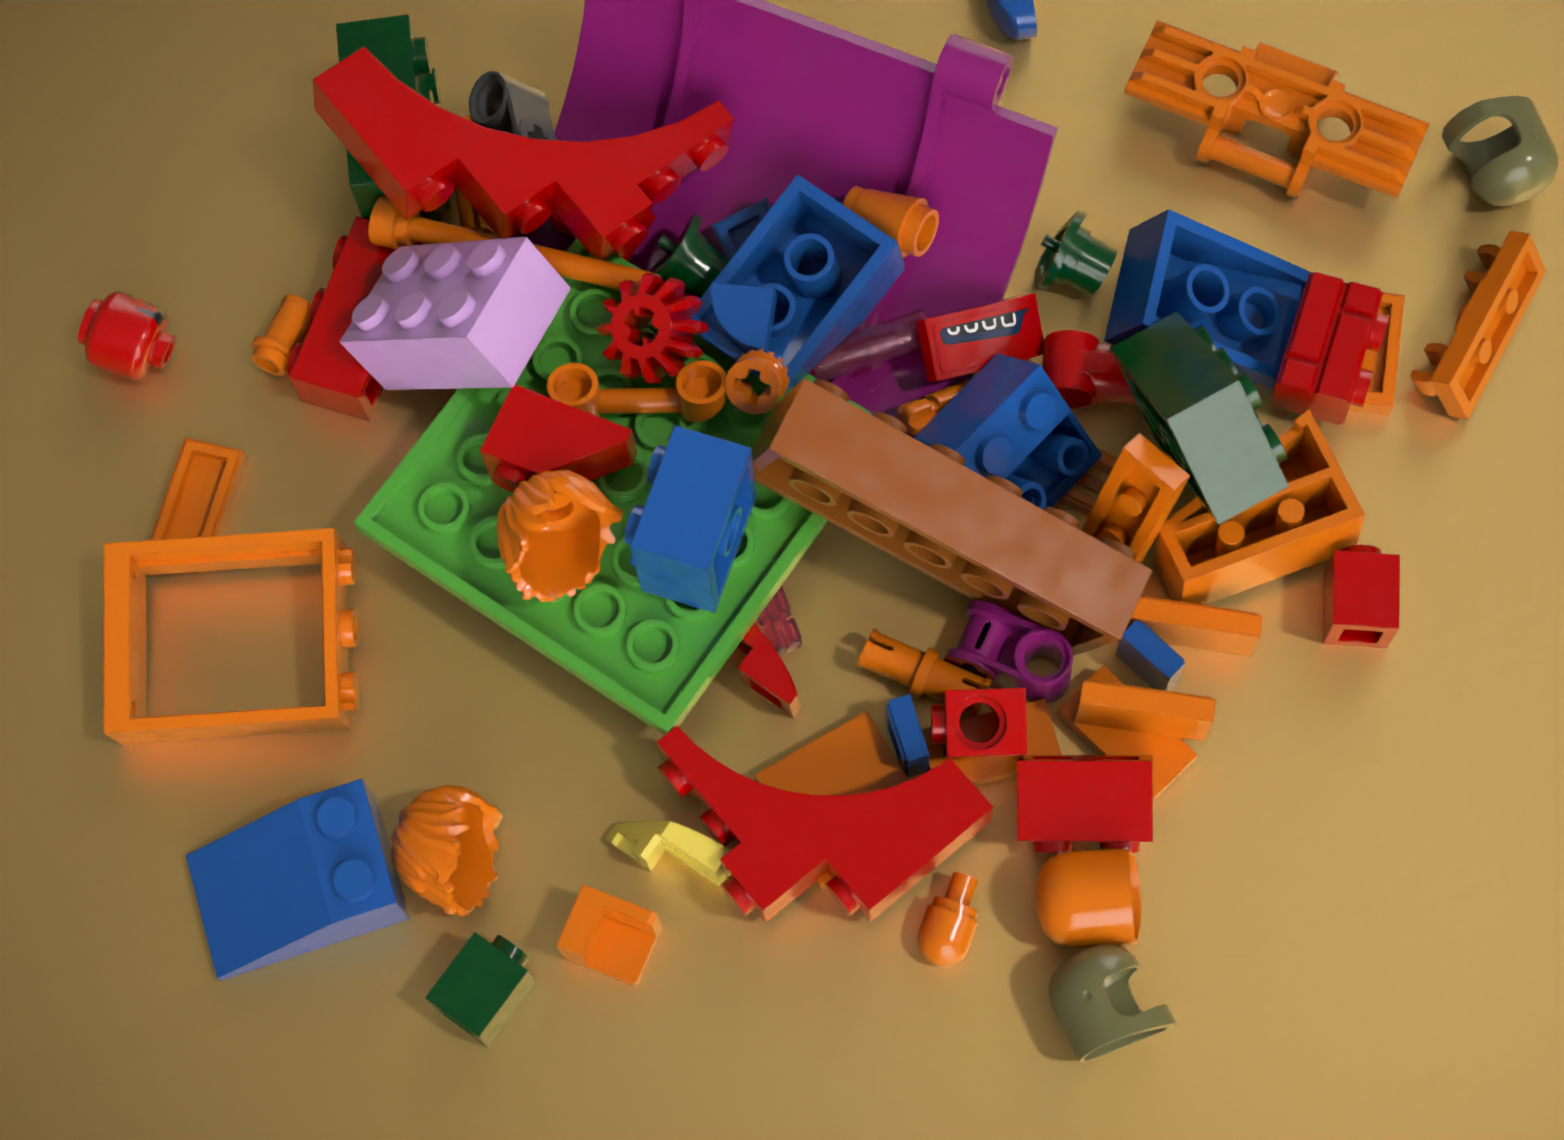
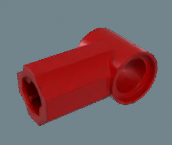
M1060 330L1048 334L1044 339L1042 368L1070 409L1087 408L1096 401L1137 404L1109 349L1115 345L1100 344L1097 337L1087 332Z

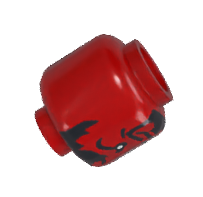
M116 291L109 294L104 300L95 298L91 302L79 328L78 343L85 346V357L92 365L131 381H139L146 377L153 367L161 370L166 367L175 347L176 336L167 333L169 319L164 309L125 292Z

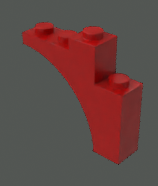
M675 726L657 741L661 758L664 760L657 769L668 785L680 798L691 792L706 811L699 816V820L716 842L725 847L733 842L736 846L720 859L723 872L727 876V879L720 884L721 888L744 916L754 909L765 923L813 885L826 872L832 879L825 883V887L839 906L850 916L859 910L870 923L991 822L993 806L950 757L926 773L889 788L868 793L840 796L810 795L768 786L733 771L697 746L678 726Z

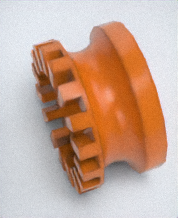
M752 349L748 353L743 354L727 372L725 379L726 394L731 403L739 410L748 414H763L770 411L786 393L787 385L790 382L789 376H787L788 369L786 366L783 367V360L780 357L778 359L774 357L775 353L771 351L766 353L764 349H759L758 351ZM753 369L760 371L761 382L771 386L767 387L759 396L756 395L757 392L753 391L751 383L742 380Z

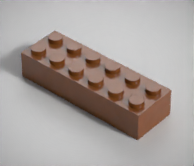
M804 378L773 407L752 449L754 475L757 483L973 600L995 604L1019 618L1044 628L1055 630L1066 638L1071 645L1074 655H1079L1121 640L1153 571L1135 560L1136 553L1131 548L1108 538H1101L1099 541L1079 530L1080 523L1072 515L1053 507L1041 509L1021 498L1023 492L1014 483L994 475H988L985 478L964 466L965 459L956 451L940 444L933 443L927 446L906 434L908 429L901 421L882 412H872L869 414L848 402L850 397L843 389L830 382L820 379L811 382Z

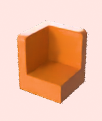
M583 884L556 946L564 959L634 986L640 981L662 925L657 913Z

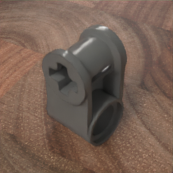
M489 71L481 75L475 82L469 98V112L474 123L486 128L532 139L557 140L549 112V100L542 90L497 71Z

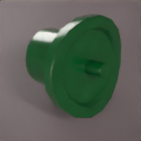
M1078 210L1054 237L1046 234L1042 240L1041 246L1046 249L1039 259L1034 276V282L1038 287L1044 290L1048 289L1055 280L1060 284L1066 283L1092 296L1105 280L1114 263L1117 250L1091 235V231L1081 226L1087 215L1083 211Z
M695 212L675 243L664 234L658 240L656 245L664 250L666 254L649 272L659 274L664 282L669 278L683 281L685 284L684 293L700 299L711 286V282L715 281L729 263V260L707 242L708 239L698 231L702 217Z

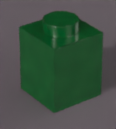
M474 932L425 998L437 1011L486 1047H489L536 984L530 972L524 968L530 957L499 934L490 943Z

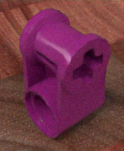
M980 600L971 601L965 612L969 618L957 647L950 648L947 651L944 661L983 678L987 677L992 680L990 685L998 688H1026V699L1030 702L1045 699L1046 703H1052L1063 697L1070 686L1073 664L1071 645L1066 638L1055 630H1050L1019 618L995 604ZM1043 656L1056 661L1060 669L1051 676L1041 677L1031 673L1026 665L1032 659Z

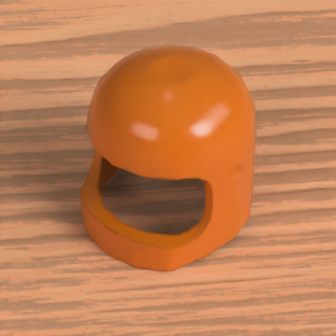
M1131 847L1064 851L1049 857L1042 864L1035 885L1037 917L1041 929L1047 938L1065 948H1083L1098 944L1138 945L1142 932V898L1137 858L1132 853Z

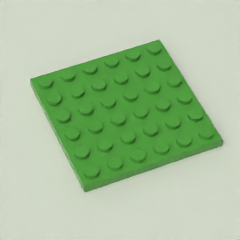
M577 238L566 251L593 258ZM615 253L604 260L639 269ZM562 277L571 289L515 383L518 386L549 397L547 381L550 374L559 366L567 363H581L590 367L597 375L600 389L676 388L677 377L670 376L665 372L663 381L654 384L646 383L642 374L637 376V378L623 376L620 373L621 360H608L602 354L613 340L612 336L600 335L595 329L604 322L611 323L613 315L606 311L601 302L607 298L622 301L620 291ZM651 318L648 322L647 328L653 331V339H655L659 329L655 328L651 324ZM696 334L693 335L692 342L699 345L703 355L698 359L683 356L685 366L695 361H710L719 365L726 375L736 363ZM751 373L742 379L752 384L753 391L757 392V396L762 394L767 387H770ZM807 374L804 377L805 379L811 382L816 380V378L810 374ZM511 388L458 389L353 522L358 532L661 734L666 735L675 726L679 727L828 521L755 481L757 498L716 613L641 591L636 568L630 565V544L624 542L626 526L634 506L638 504L645 507L653 485L647 483V472L651 457L657 445L667 447L675 425L753 449L772 409L763 414H748L733 405L728 397L723 408L715 416L703 422L693 423L687 421L680 413L601 414V418L632 429L637 450V456L631 466L591 481L606 496L610 503L623 510L621 521L610 525L611 532L616 541L613 544L608 543L600 561V572L594 575L590 584H585V589L576 588V594L572 597L565 593L562 598H557L555 602H541L536 597L524 600L522 592L517 590L509 573L505 571V562L501 557L498 547L497 515L501 504L513 493L502 489L491 480V475L488 474L480 453V449ZM849 399V403L871 414V412Z

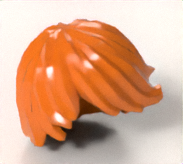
M570 470L540 472L538 475H532L528 481H520L513 495L508 496L507 500L501 504L497 515L498 547L501 557L505 562V571L509 573L517 590L522 592L524 600L536 597L541 602H555L557 598H562L565 593L572 597L576 594V588L585 589V584H590L594 575L600 572V561L608 543L613 544L616 541L611 532L610 525L621 521L623 510L610 503L599 488L586 477Z
M445 784L429 789L418 795L400 811L399 824L391 835V842L393 844L391 851L392 863L402 881L420 897L428 899L432 905L443 907L445 914L468 917L474 907L477 909L481 908L483 905L482 899L490 897V892L488 891L490 884L499 877L493 868L494 851L499 849V843L493 830L499 827L500 820L504 816L498 811V807L490 804L478 793L464 786Z

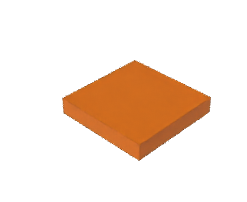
M867 711L754 774L755 781L786 791L810 795L840 796L868 793L889 788L909 780ZM827 872L816 881L819 889L825 888V883L832 879V877Z

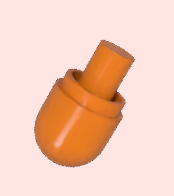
M953 872L945 898L935 896L932 905L927 906L918 933V946L922 955L929 962L938 966H951L960 962L968 953L978 925L976 921L978 911L970 907L978 884L977 879L966 874Z

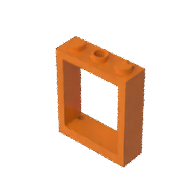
M335 528L104 543V734L120 744L351 729L350 711L359 710L360 707L359 678L357 672H349V648L357 647L359 641L358 618L355 609H348L347 586L356 585L357 560L354 548L346 547L345 541ZM321 564L324 705L147 717L146 575Z

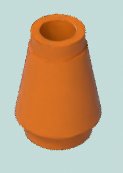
M854 186L848 192L843 202L845 207L896 240L899 244L902 258L907 257L909 254L921 257L927 252L935 238L939 224V214L937 210L928 206L925 198Z

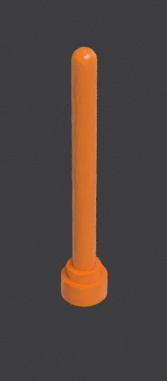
M381 196L376 201L369 221V239L371 243L396 250L399 246H412L415 241L424 244L499 239L494 234L422 218L420 212L405 220L386 196ZM533 244L561 277L620 291V282L632 280L640 284L642 275L652 273Z

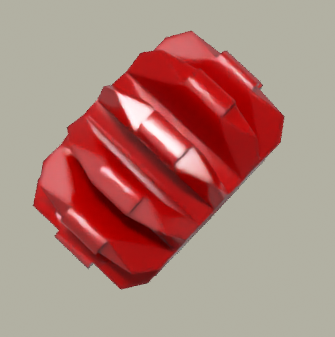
M645 273L642 275L640 284L632 280H624L619 283L622 301L607 298L601 302L606 311L613 315L611 323L604 322L595 328L600 335L612 336L613 338L602 354L608 360H621L620 373L623 376L637 378V376L642 374L646 383H661L665 372L670 376L677 377L681 369L685 367L683 356L698 359L703 355L699 345L692 342L694 334H703L710 329L706 322L692 320V316L700 309L703 302L696 296L689 295L684 297L685 284L683 281L669 278L663 283L659 274ZM651 318V324L655 328L659 329L655 339H653V331L647 328L648 322Z

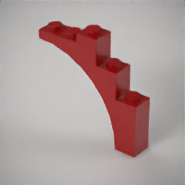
M365 47L313 78L314 110L405 220L422 209L426 212L437 209L451 197L455 187H457L499 239L509 238L518 231H521L522 234L534 231L548 219L553 210L594 259L603 261L614 253L624 256L636 249L648 235L647 229L653 204H658L668 198L679 187L681 179L696 168H699L700 171H706L723 159L729 150L728 142L735 119L718 100L677 123L635 136L587 142L532 139L483 127L438 107L399 81Z

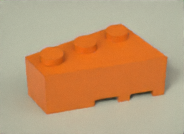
M1310 409L1294 420L1293 427L1279 437L1287 454V459L1278 464L1289 487L1219 525L1197 497L1164 522L1156 537L1153 562L1172 600L1207 605L1331 558L1334 550L1342 551L1347 546L1357 545L1365 513Z

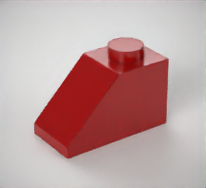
M516 384L514 387H511L480 449L488 474L491 475V480L497 486L511 493L518 487L520 481H528L532 475H538L540 472L570 470L592 481L631 466L637 456L632 429Z

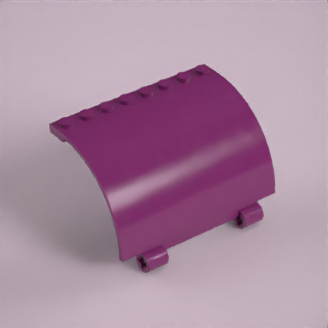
M585 0L574 66L554 133L557 140L578 142L635 136L677 123L718 100L735 118L728 142L729 150L723 159L709 170L700 171L699 168H696L681 179L679 187L668 198L658 204H653L651 212L656 216V220L648 230L645 240L638 246L629 260L631 264L645 271H649L666 254L664 250L656 245L664 234L675 243L695 212L702 217L698 231L708 239L707 242L727 258L712 225L766 197L770 201L771 206H773L797 174L842 205L848 192L854 186L925 198L928 206L937 210L939 214L938 229L927 252L921 257L909 254L903 258L905 269L870 315L808 373L816 379L824 380L840 387L849 395L850 400L869 412H882L898 419L897 410L901 405L916 399H924L926 395L964 380L970 381L974 373L939 381H927L916 320L955 309L975 307L1004 299L1036 208L1058 127L998 106L1012 71L1014 55L954 33L947 39L936 64L764 0ZM548 219L530 233L522 234L521 231H518L510 237H527L532 244L565 252L574 242V240L551 226Z

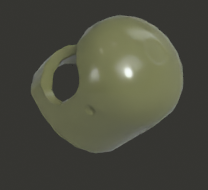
M1506 96L1481 100L1460 111L1443 128L1442 138L1448 151L1457 155L1465 164L1471 176L1470 186L1475 194L1488 204L1512 206L1528 201L1544 191L1555 177L1558 167V155L1534 102L1528 97ZM1489 117H1505L1512 124V126L1482 141H1460L1469 130Z
M1098 944L1074 953L1057 967L1049 982L1048 988L1051 1004L1080 1062H1087L1102 1057L1119 1048L1177 1025L1166 1004L1153 1007L1144 1012L1141 1011L1130 989L1131 977L1140 970L1141 965L1132 953L1125 947L1117 944Z

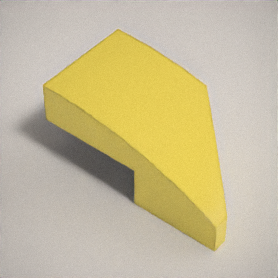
M643 820L617 823L604 839L606 843L650 872L664 852L667 851L718 886L726 877L720 859L731 850L695 830L672 821Z

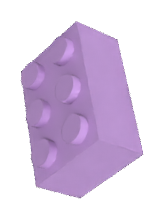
M527 237L399 246L383 263V273L368 297L362 300L354 309L352 322L339 342L385 390L514 387L571 288Z

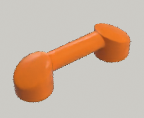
M695 361L683 367L677 375L676 388L600 389L596 373L590 367L581 363H567L559 366L550 374L547 381L549 398L598 417L601 414L680 413L687 421L693 423L703 422L715 416L723 408L728 398L725 390L726 373L719 365L710 361Z

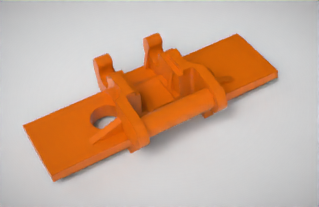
M1159 20L1156 21L1124 90L1125 94L1208 126L1199 146L1196 160L1207 164L1212 159L1287 188L1286 195L1298 199L1312 167L1398 198L1430 124L1344 91L1346 84L1336 81L1338 71L1262 42H1259L1254 50L1242 46L1241 51H1238ZM1213 74L1226 75L1235 83L1236 91L1225 97L1214 96L1204 88L1203 80ZM1335 117L1347 124L1350 135L1339 141L1329 140L1319 133L1317 125L1324 118ZM1253 120L1290 136L1286 151L1292 153L1291 156L1300 161L1296 166L1221 137L1224 131L1232 134L1236 132L1241 134L1247 121Z

